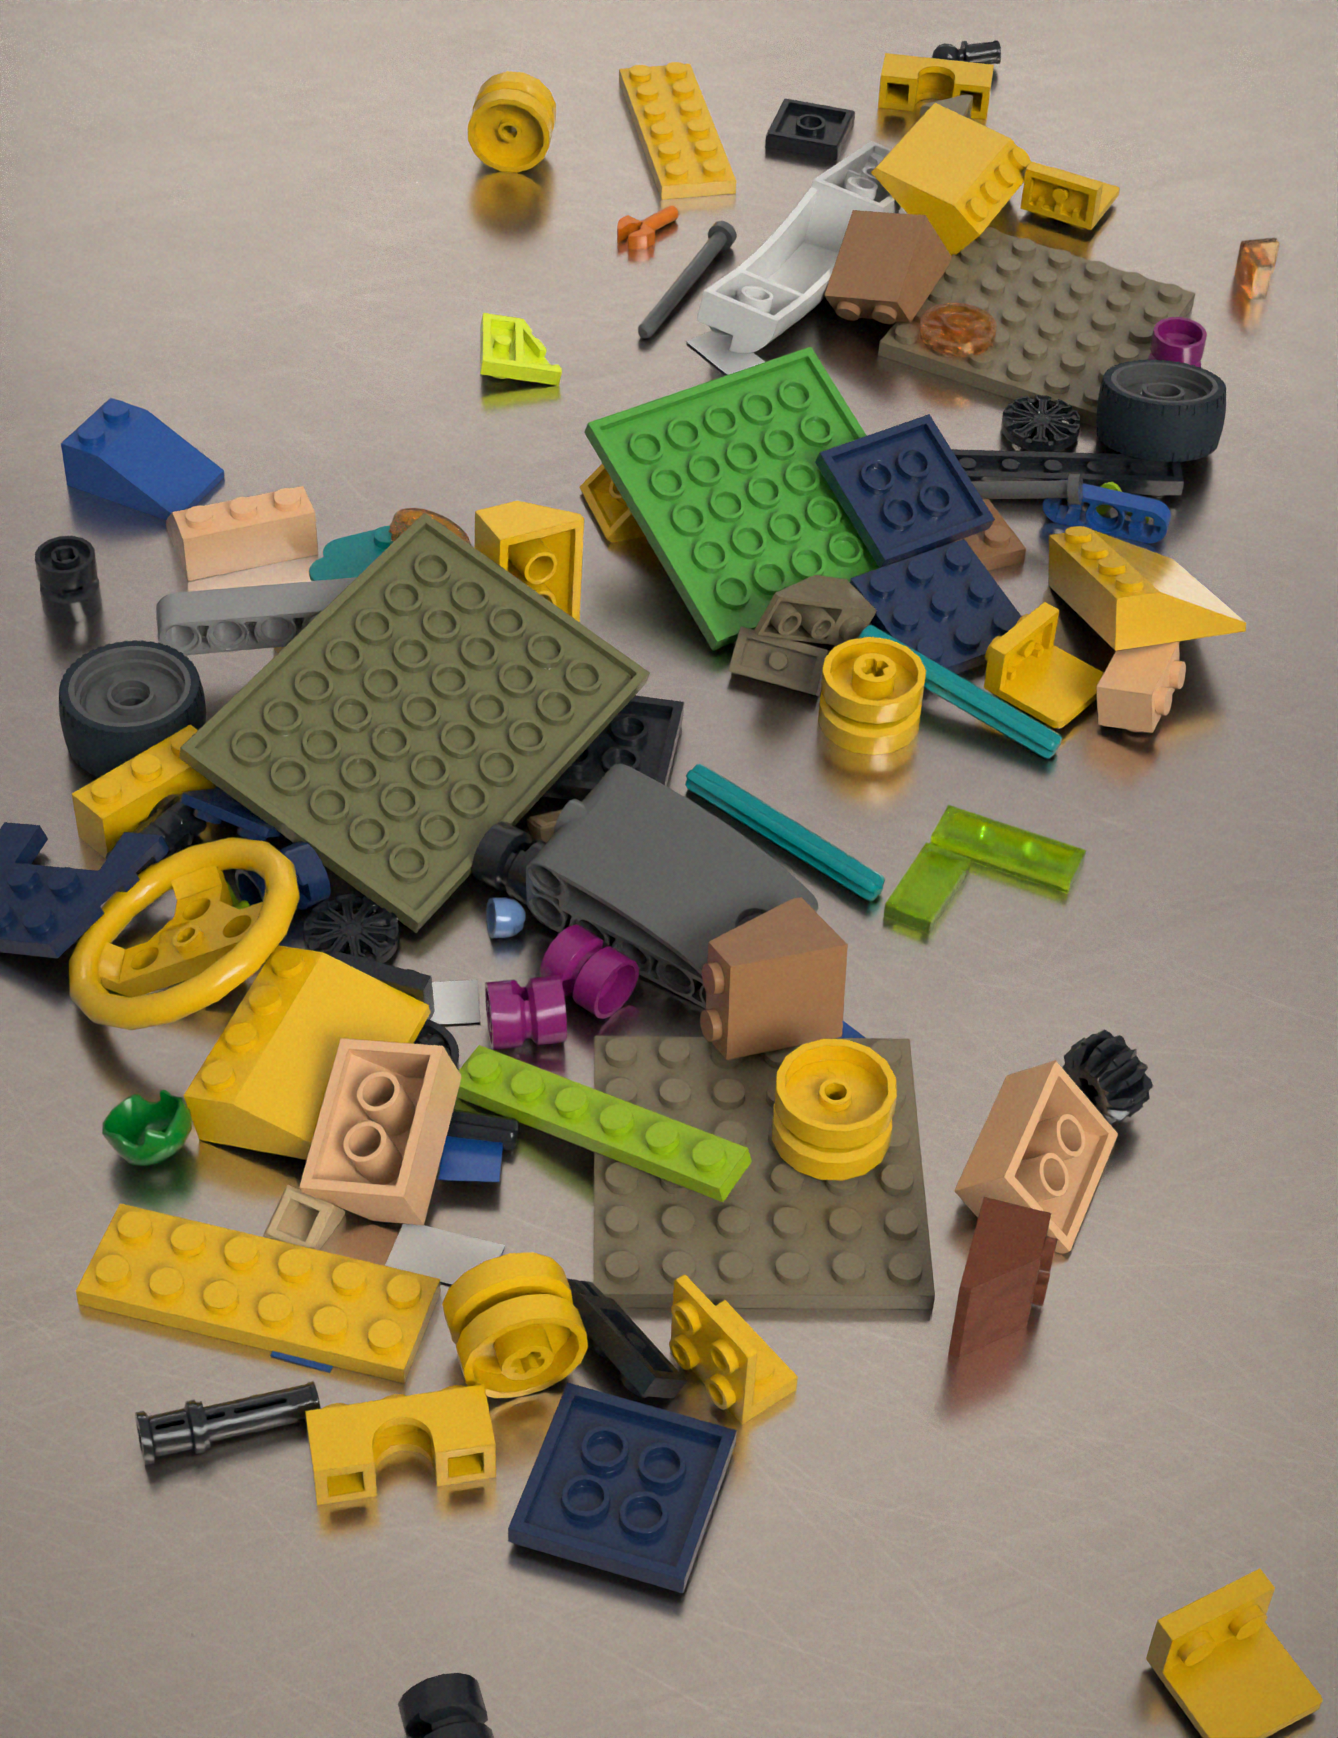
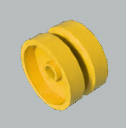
M506 71L493 75L484 82L475 98L473 111L468 123V141L474 154L486 165L502 172L518 173L532 169L541 162L550 146L552 131L556 121V103L550 90L539 79L524 72Z
M864 637L850 639L835 646L824 658L818 722L823 734L835 745L860 754L879 755L892 753L909 745L918 734L926 675V669L920 657L907 646L883 638Z
M824 1038L802 1044L789 1053L776 1073L775 1103L772 1117V1141L780 1157L797 1172L819 1180H848L865 1175L880 1164L890 1147L892 1118L895 1113L897 1098L896 1077L888 1062L870 1047L847 1039Z
M534 1252L509 1253L486 1260L464 1272L449 1287L442 1303L452 1342L456 1344L457 1356L465 1382L468 1386L484 1384L486 1396L522 1397L545 1390L566 1378L582 1362L588 1349L587 1334L579 1311L573 1305L572 1293L564 1269L553 1258Z

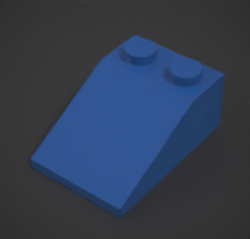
M109 398L61 443L67 486L165 521L172 512L196 506L225 477L224 470L148 410L114 398Z

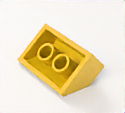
M513 501L475 511L474 548L580 622L584 535L583 516L579 513L522 501Z

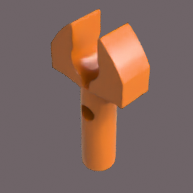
M670 205L641 221L629 215L624 216L618 221L617 242L619 243L628 237V249H646L654 245L655 231L677 220L679 216L677 208Z

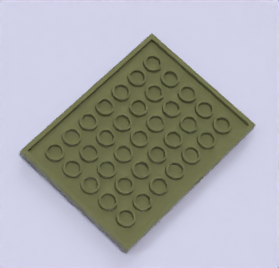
M424 512L180 747L179 758L266 823L275 827L278 832L293 843L298 841L307 842L315 850L323 865L381 908L395 913L400 922L417 933L472 873L474 854L485 833L500 821L508 822L515 826L647 683L650 672Z

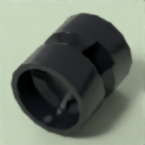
M59 536L41 544L35 552V564L40 582L42 608L45 614L51 619L63 623H75L91 618L102 606L100 583L97 577L96 555L92 544L76 536Z
M500 821L493 825L480 841L473 858L472 875L476 880L497 891L507 890L511 898L528 906L526 867L547 842L541 839H534L532 841L529 833L508 822Z
M448 1673L427 1678L406 1691L398 1703L406 1738H494L492 1729L484 1724L488 1721L478 1680L471 1675Z

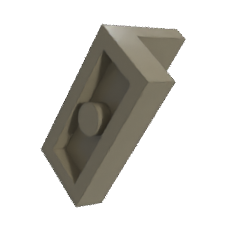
M740 627L728 671L819 697L824 658L830 651L789 639L759 636L752 629Z

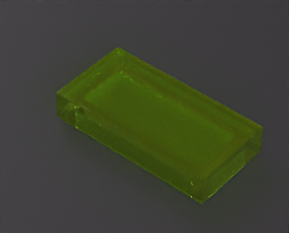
M926 842L885 903L884 916L929 934L968 875L971 859Z

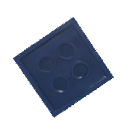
M930 414L822 451L815 461L879 568L990 529L995 520Z
M965 539L850 579V583L877 610L871 620L873 626L956 674L986 664L985 653L992 640L997 636L1002 637L1022 617Z
M567 1382L508 1527V1542L684 1593L736 1444L737 1430Z

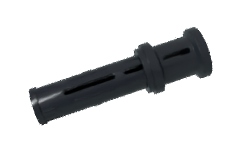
M314 1381L300 1386L256 1394L203 1407L201 1401L190 1400L185 1402V1406L182 1409L148 1416L145 1411L135 1413V1420L144 1465L149 1466L155 1464L157 1457L193 1450L198 1455L205 1453L206 1449H210V1442L306 1421L305 1411L321 1409L316 1385Z

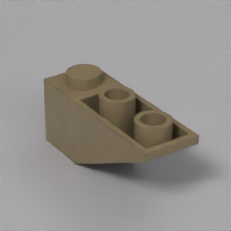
M813 575L776 592L754 632L759 636L839 645L850 639L859 638L861 632L870 624L877 610L847 579Z

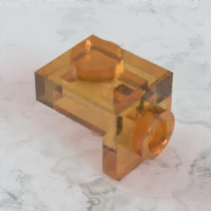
M1275 237L1246 240L1240 243L1234 275L1236 276L1237 283L1243 287L1251 301L1263 300L1267 297L1270 278L1275 270L1280 246L1279 241Z

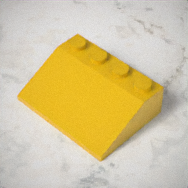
M934 103L871 173L907 214L926 215L952 256L953 254L957 255L983 233L1023 184L1026 168L1031 161L1026 151L1018 147L1011 138Z
M1082 526L1067 528L1065 533L1049 535L1048 585L1115 651L1246 631V622L1172 558Z
M278 945L270 954L183 1095L191 1111V1118L199 1140L307 1160L340 1039L414 1044L431 1013L429 1005L323 952Z

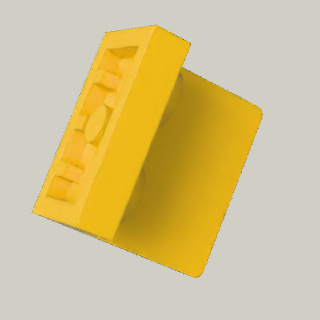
M1031 162L1025 171L1020 209L1033 212L1042 218H1053L1069 223L1074 228L1092 230L1119 196L1120 188L1058 168Z
M684 1274L674 1280L673 1305L671 1307V1340L669 1341L670 1351L676 1362L683 1369H691L705 1384L709 1397L718 1408L722 1410L728 1409L743 1425L796 1391L798 1376L726 1300L715 1306L687 1275Z
M1260 1568L1157 1620L1146 1660L1202 1738H1266L1317 1711L1321 1706L1322 1696L1265 1623L1267 1620L1266 1613L1275 1587Z

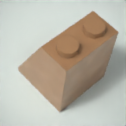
M853 210L824 296L834 308L836 314L847 320L854 321L858 320V318H869L885 324H893L895 321L911 322L949 266L952 257L926 215Z
M802 897L791 899L708 942V963L704 964L702 968V980L706 990V1010L701 1012L700 1024L705 1039L708 1042H712L726 1060L799 1046L824 1038L834 1039L842 1037L848 944Z

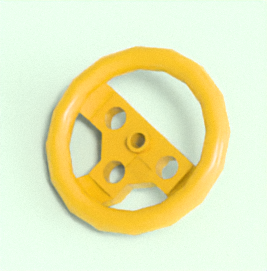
M230 837L190 846L149 866L137 875L140 880L128 892L116 891L101 907L104 915L79 938L69 960L70 997L92 1022L127 1030L174 1023L218 1002L258 971L286 936L300 897L294 864L269 842ZM240 869L255 871L265 880L266 886L263 902L240 910L232 907L233 901L223 871ZM174 890L177 899L174 917L148 942L128 949L112 944L134 916L166 892ZM180 983V984H178V985H176V986H174V987H172V988H169V989H167V990H165V991L156 992V993H151V992L157 991V990H159V989H162V988H165V987H168V986H171V985ZM106 989L122 994L124 996L110 994Z

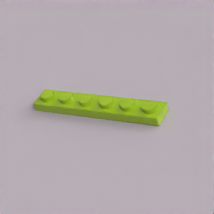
M478 1045L459 1069L462 1078L457 1098L508 1118H514L523 1124L720 1202H724L752 1162L749 1149L745 1146L481 1045Z

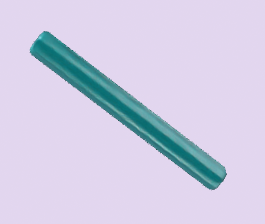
M868 625L861 632L859 638L875 637L890 639L907 646L917 654L926 669L924 688L1045 759H1050L1059 749L1062 737L1057 732L877 627Z
M696 764L692 770L688 771L685 785L692 792L865 900L873 901L882 893L885 878L877 871L707 766Z

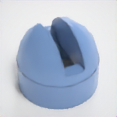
M490 898L486 909V925L489 937L508 938L517 935L522 930L525 921L523 907L513 899Z

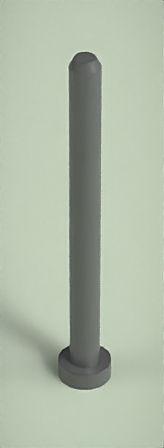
M717 221L708 231L709 240L638 326V334L641 338H650L718 252L721 249L726 250L732 246L737 234L731 224L725 221Z
M1069 474L1068 480L971 481L982 499L1068 498L1069 505H1081L1083 499L1082 474Z

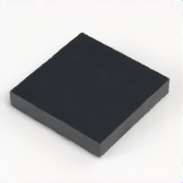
M785 98L766 134L765 147L837 160L853 127L855 111Z

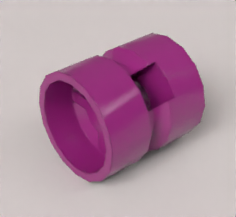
M1169 317L1161 319L1155 324L1150 345L1151 353L1148 359L1170 360L1201 367L1200 360L1203 357L1207 339L1205 328L1200 323L1188 318Z
M577 924L569 926L559 933L548 947L540 966V976L560 975L565 996H573L576 1004L597 1018L604 1019L610 1017L630 997L638 979L639 967L634 960L616 948L610 946L602 948L603 940L583 926Z
M560 975L529 978L526 986H520L514 979L485 982L486 1015L492 1050L522 1047L527 1038H531L536 1045L566 1042V1008Z

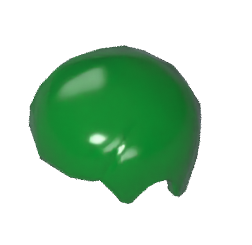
M161 1090V1099L157 1102H149L139 1094H133L110 1111L102 1123V1134L117 1154L134 1166H148L164 1161L181 1149L192 1130L191 1111L182 1097L172 1096L168 1091Z

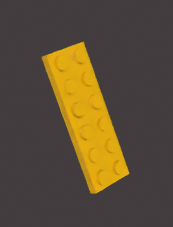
M671 62L664 66L648 67L646 65H634L631 68L619 69V84L661 200L736 194V178L691 64Z
M121 1203L76 1289L79 1305L268 1351H276L404 1384L441 1293L439 1278Z

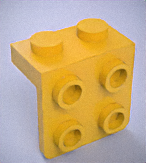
M1044 602L1029 615L1024 614L1012 629L1002 637H995L989 644L985 653L987 668L984 689L1053 728H1063L1097 699V685L1104 673L1054 645L1060 610Z

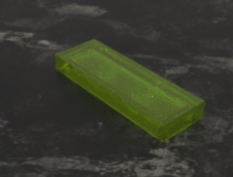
M951 805L947 806L931 835L930 848L1067 894H1069L1084 864L1086 850Z

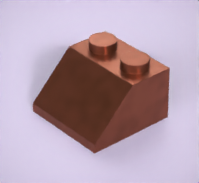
M987 1197L983 1198L959 1288L948 1355L961 1357L1026 1327L1032 1304L1043 1307L1050 1273L1047 1272L1051 1271L1058 1240L1057 1238L1047 1236L1051 1213Z

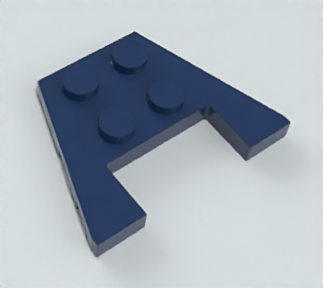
M4 822L0 828V952L59 958L104 915L100 907L116 891L128 892L140 880L136 872L148 860L152 858L158 863L167 854L169 847L162 835L124 832L101 869L86 870L70 867L32 865V862L48 840L41 826Z

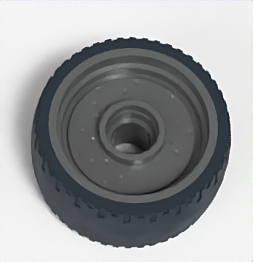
M1147 359L1114 365V367H1110L1104 373L1099 390L1096 414L1097 437L1108 448L1143 460L1183 462L1208 456V454L1217 449L1223 431L1226 413V385L1216 374L1187 363Z
M132 640L114 642L113 644L97 647V649L83 654L81 658L76 659V662L70 665V668L64 673L59 686V716L69 753L78 766H81L84 771L86 770L98 778L188 725H192L199 730L206 723L204 690L196 666L182 652H178L177 649L161 643Z

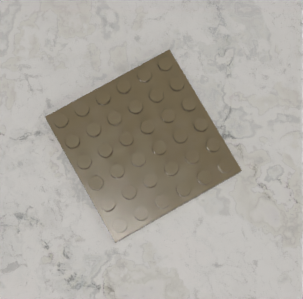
M987 227L979 237L957 255L953 254L951 256L952 259L949 266L911 322L897 321L880 341L878 355L1012 400L1025 396L1035 398V395L1050 396L1053 402L1061 399L1070 404L1073 411L1076 410L1078 412L1081 423L1096 427L1098 396L1104 373L1110 367H1114V365L1119 363L1147 360L1151 353L1150 345L1155 324L1161 319L1169 317L1185 318L1193 307L1195 293L1184 290L1175 284L1158 282L1146 278L1137 272H1126L1110 267L1101 261H1091L1072 255L1066 250L1052 249L1036 244L1031 239L1017 238L1001 233L995 228Z
M594 1036V1089L745 1146L749 1149L752 1162L724 1202H720L594 1152L593 1284L605 1297L612 1298L621 1308H671L673 1305L674 1280L685 1274L715 1306L726 1300L733 1308L933 1309L935 1290L910 1039L834 1038L847 1039L874 1050L888 1062L896 1077L897 1087L895 1113L892 1118L891 1142L882 1162L865 1175L838 1181L819 1180L797 1172L780 1157L772 1141L776 1073L784 1058L799 1046L726 1060L712 1042H708L705 1037Z

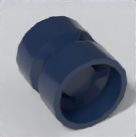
M298 841L278 850L294 864L300 896L297 909L300 911L306 910L329 898L331 889L327 872L321 859L307 842ZM237 869L235 879L241 900H246L250 906L263 902L266 889L265 880L255 871Z

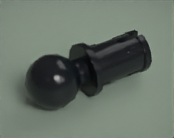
M998 40L974 44L962 41L960 49H957L952 44L943 43L938 45L933 51L932 58L982 64H1000L1001 47Z

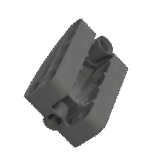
M624 764L613 765L582 802L573 799L565 805L556 821L554 835L526 867L528 908L541 923L559 933L575 924L583 926L603 940L602 948L614 947L634 960L639 967L640 975L705 1009L706 990L702 980V968L704 964L708 963L709 941L794 898L802 897L816 913L819 909L815 896L782 865L753 842L696 803Z

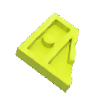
M483 313L480 325V374L497 379L509 378L559 386L562 368L558 364H549L545 358L547 349L539 339L532 335V329L524 319Z

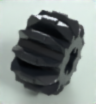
M1104 1029L1097 1034H1091L1087 1038H1082L1072 1045L1071 1050L1064 1055L1065 1064L1062 1068L1110 1124L1117 1120L1121 1121L1127 1116L1131 1117L1142 1109L1143 1104L1150 1099L1149 1090L1153 1087L1151 1079L1145 1074L1148 1066L1137 1057V1049L1131 1050L1121 1035L1114 1037Z

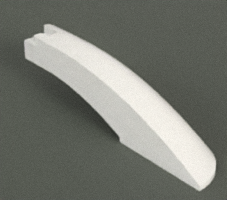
M870 141L813 179L811 188L766 242L740 266L704 290L696 321L708 325L717 334L732 335L733 338L729 351L752 353L766 346L815 308L825 298L824 295L852 211L898 213L901 209L898 202L871 173L891 150L881 144Z

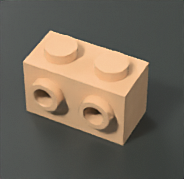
M1179 642L1123 649L1115 652L1097 685L1098 725L1123 728L1132 732L1153 733L1161 716H1167L1170 711L1173 692L1175 689H1181L1185 680L1186 664L1184 661H1179Z

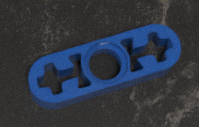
M1084 483L1081 505H1069L1068 503V506L1061 505L1060 498H1045L1043 502L1045 515L1055 523L1071 527H1087L1103 534L1143 543H1156L1162 540L1167 533L1171 521L1169 508L1157 499ZM1083 502L1089 503L1086 511L1082 510ZM1099 505H1109L1117 511L1118 516L1115 518H1105L1098 514L1096 507ZM1127 512H1132L1131 521L1125 520ZM1145 517L1153 518L1154 525L1147 524Z

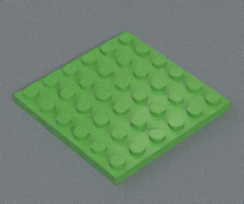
M812 347L588 422L584 432L712 650L736 642L740 627L755 630L774 594L813 575L847 579L850 582V579L879 569L815 463L820 452L867 435Z

